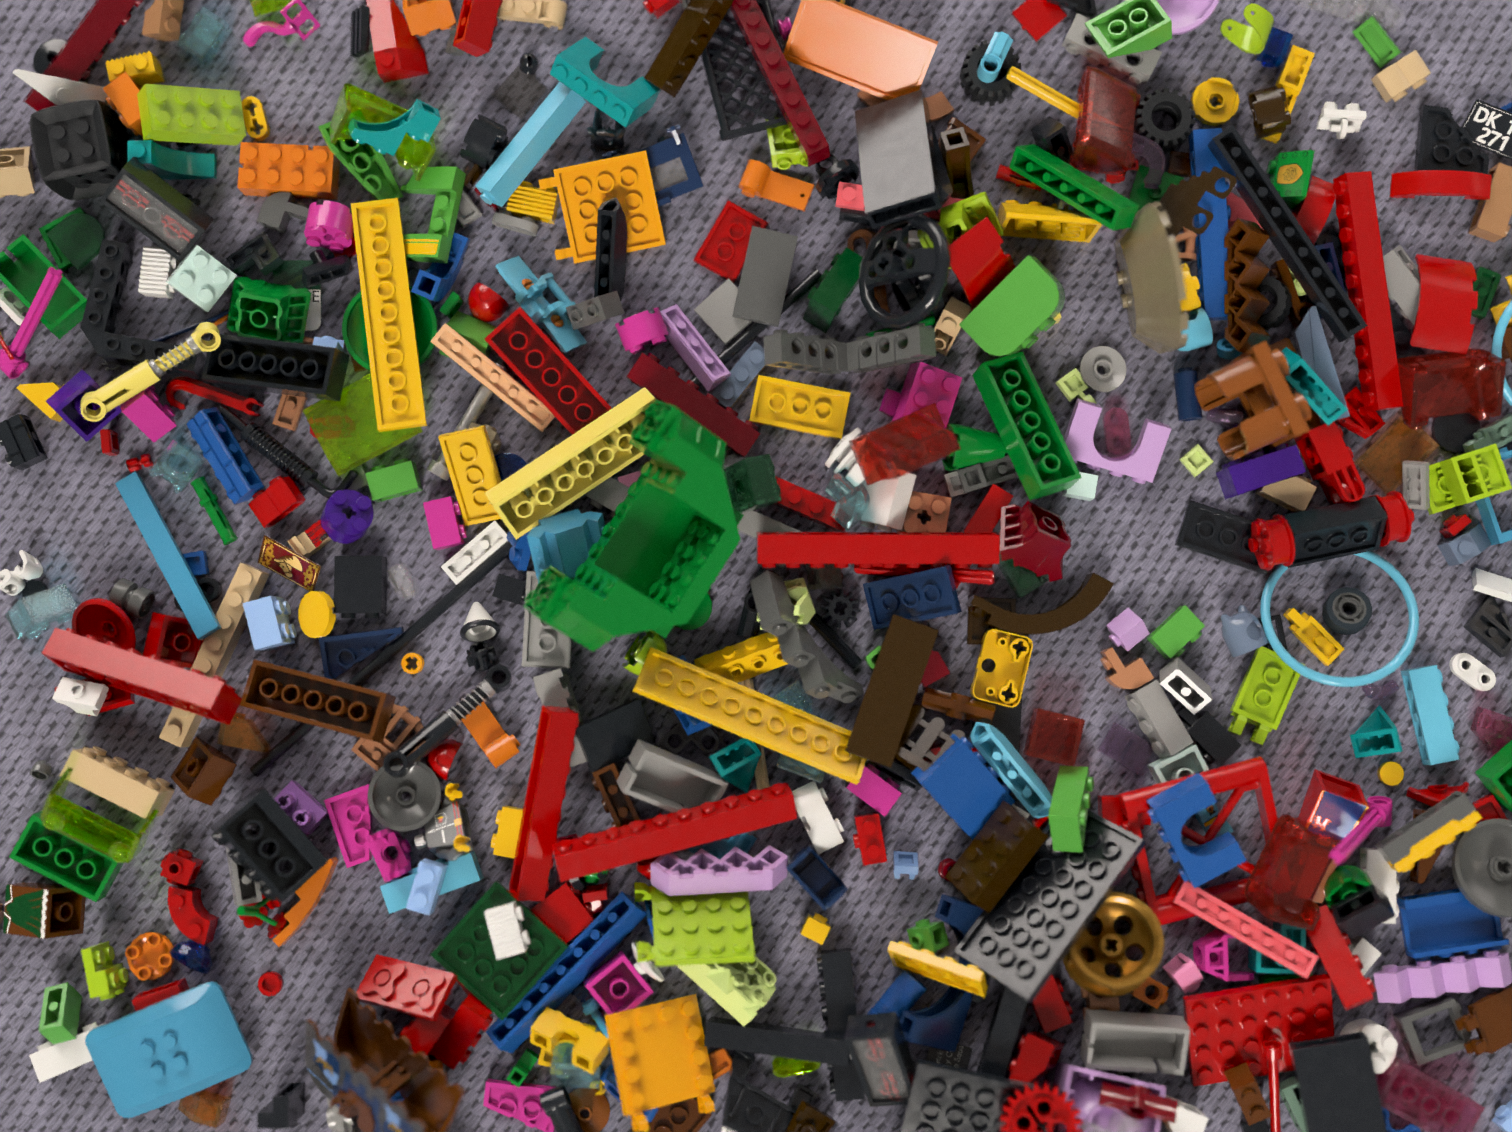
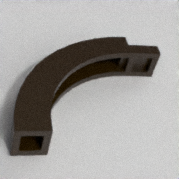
M960 127L940 132L941 154L953 190L950 197L966 199L974 196L970 167V144L964 128Z
M1095 573L1087 574L1081 586L1066 602L1051 611L1041 614L1013 613L999 608L977 595L970 596L966 605L971 607L970 611L980 617L986 615L983 625L991 629L1017 635H1039L1064 629L1084 619L1102 603L1114 583Z

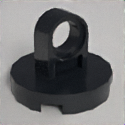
M830 153L829 158L815 165L816 172L820 176L816 184V190L823 199L825 196L828 199L836 198L839 182L849 183L852 179L856 181L860 173L859 167L853 160L844 159L838 161L832 153ZM822 161H829L832 163V166L823 168L820 166V163Z

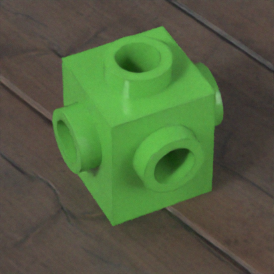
M922 919L915 922L916 926L907 929L910 945L913 949L919 951L927 949L936 954L937 950L949 945L944 921L930 922L929 919Z

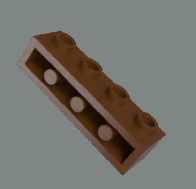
M617 762L592 773L594 776L591 779L593 786L597 792H601L604 798L601 800L604 810L607 814L610 813L614 820L611 822L612 827L628 825L637 820L643 821L633 797L623 793L616 782L621 774Z

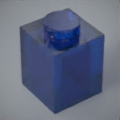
M1272 27L1265 48L1257 55L1256 60L1260 61L1265 67L1278 68L1285 59L1293 34Z

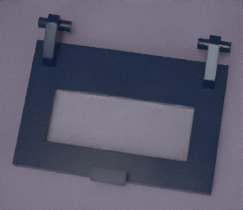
M680 124L666 129L668 134L672 132V138L636 151L646 150L658 207L672 202L671 199L704 187L685 134H678L677 130L681 129ZM616 150L609 151L602 156L604 159L611 158L617 152Z

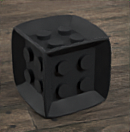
M81 100L48 107L31 114L30 130L39 172L47 187L65 199L85 200L103 196L121 169L128 163V141L130 139L127 129L119 119L120 115L108 104L100 100Z

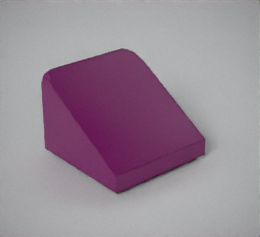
M886 388L879 411L893 418L901 393Z

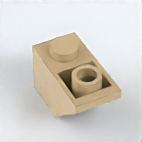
M954 297L950 298L935 326L936 351L945 356L948 354L962 328L959 324L971 311L969 305Z

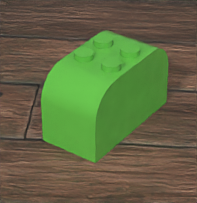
M1028 255L959 325L985 352L991 355L1006 356L1018 353L1023 348L1029 349L1039 339L1037 335L1041 331L1046 332L1056 323L1054 318L1061 312L1065 303L1064 288L1057 278L1036 257Z

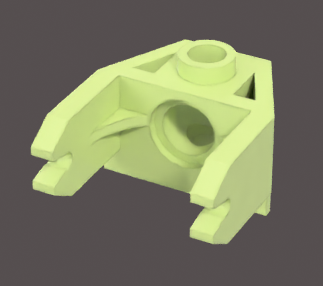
M804 578L784 581L794 606V616H799L797 624H808L815 614V608Z

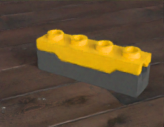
M1455 791L1375 844V846L1391 869L1398 873L1401 871L1407 872L1415 866L1414 863L1419 859H1426L1436 852L1435 849L1440 845L1450 844L1460 832L1473 829L1477 825L1476 822L1481 819V816L1464 793Z

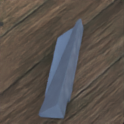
M1312 306L1308 308L1306 315L1294 332L1300 357L1347 408L1317 308ZM1345 411L1336 420L1349 417V411ZM1319 417L1320 424L1325 423V422Z

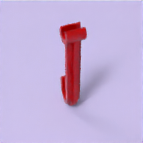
M176 377L166 387L165 394L168 402L181 410H185L186 405L175 399L174 394L177 390H183L238 409L253 417L260 416L259 413L252 411L254 405L264 407L262 402L254 398H246L189 377Z

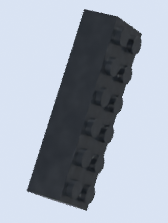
M212 333L210 336V340L214 338V335ZM220 334L221 343L219 347L214 351L207 352L201 379L217 386L338 402L341 399L350 356L333 347Z

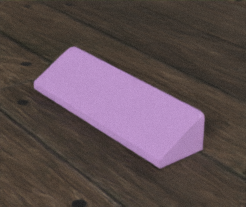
M677 304L660 311L669 332L666 338L707 391L714 389L731 376L729 370Z

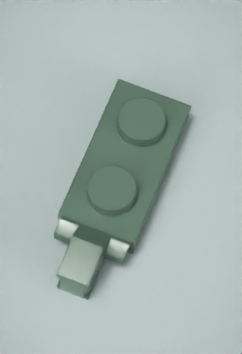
M1512 412L1474 433V439L1463 444L1465 453L1495 443L1500 448L1511 442Z

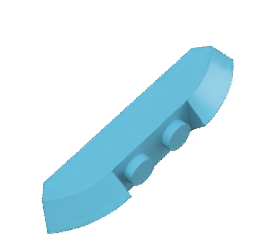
M976 722L970 734L973 745L1033 817L1037 819L1047 817L1052 796L1044 783L999 730L990 724Z

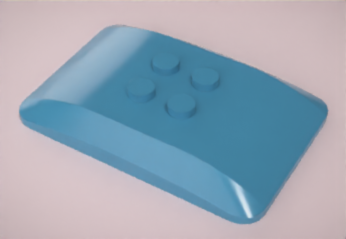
M211 981L94 1028L87 1034L85 1039L87 1049L117 1113L124 1118H132L229 1079L246 1071L253 1061L252 1053L223 989L219 984Z

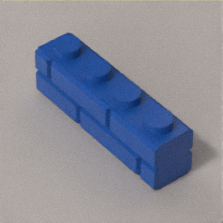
M217 407L199 411L194 418L186 423L191 431L192 438L197 441L203 451L204 458L209 461L215 471L216 478L221 481L227 491L228 498L234 504L250 500L255 493L265 487Z

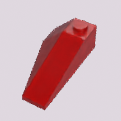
M366 0L367 6L370 9L369 24L378 75L383 83L429 74L425 52L415 35H411L408 23L395 1Z

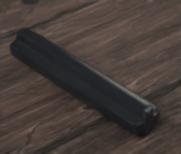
M815 612L808 623L851 668H856L862 662L861 658Z

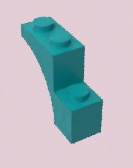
M416 99L407 112L394 120L383 123H365L352 118L348 129L351 138L357 143H367L381 154L385 155L388 153L394 156L406 133L417 141L422 139L429 142L441 117L438 109Z

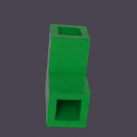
M527 1047L510 1072L507 1080L519 1088L538 1060L539 1055Z

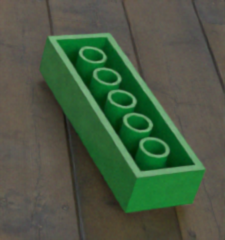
M1023 351L983 362L972 376L1029 500L1032 501L1071 488L1082 477Z

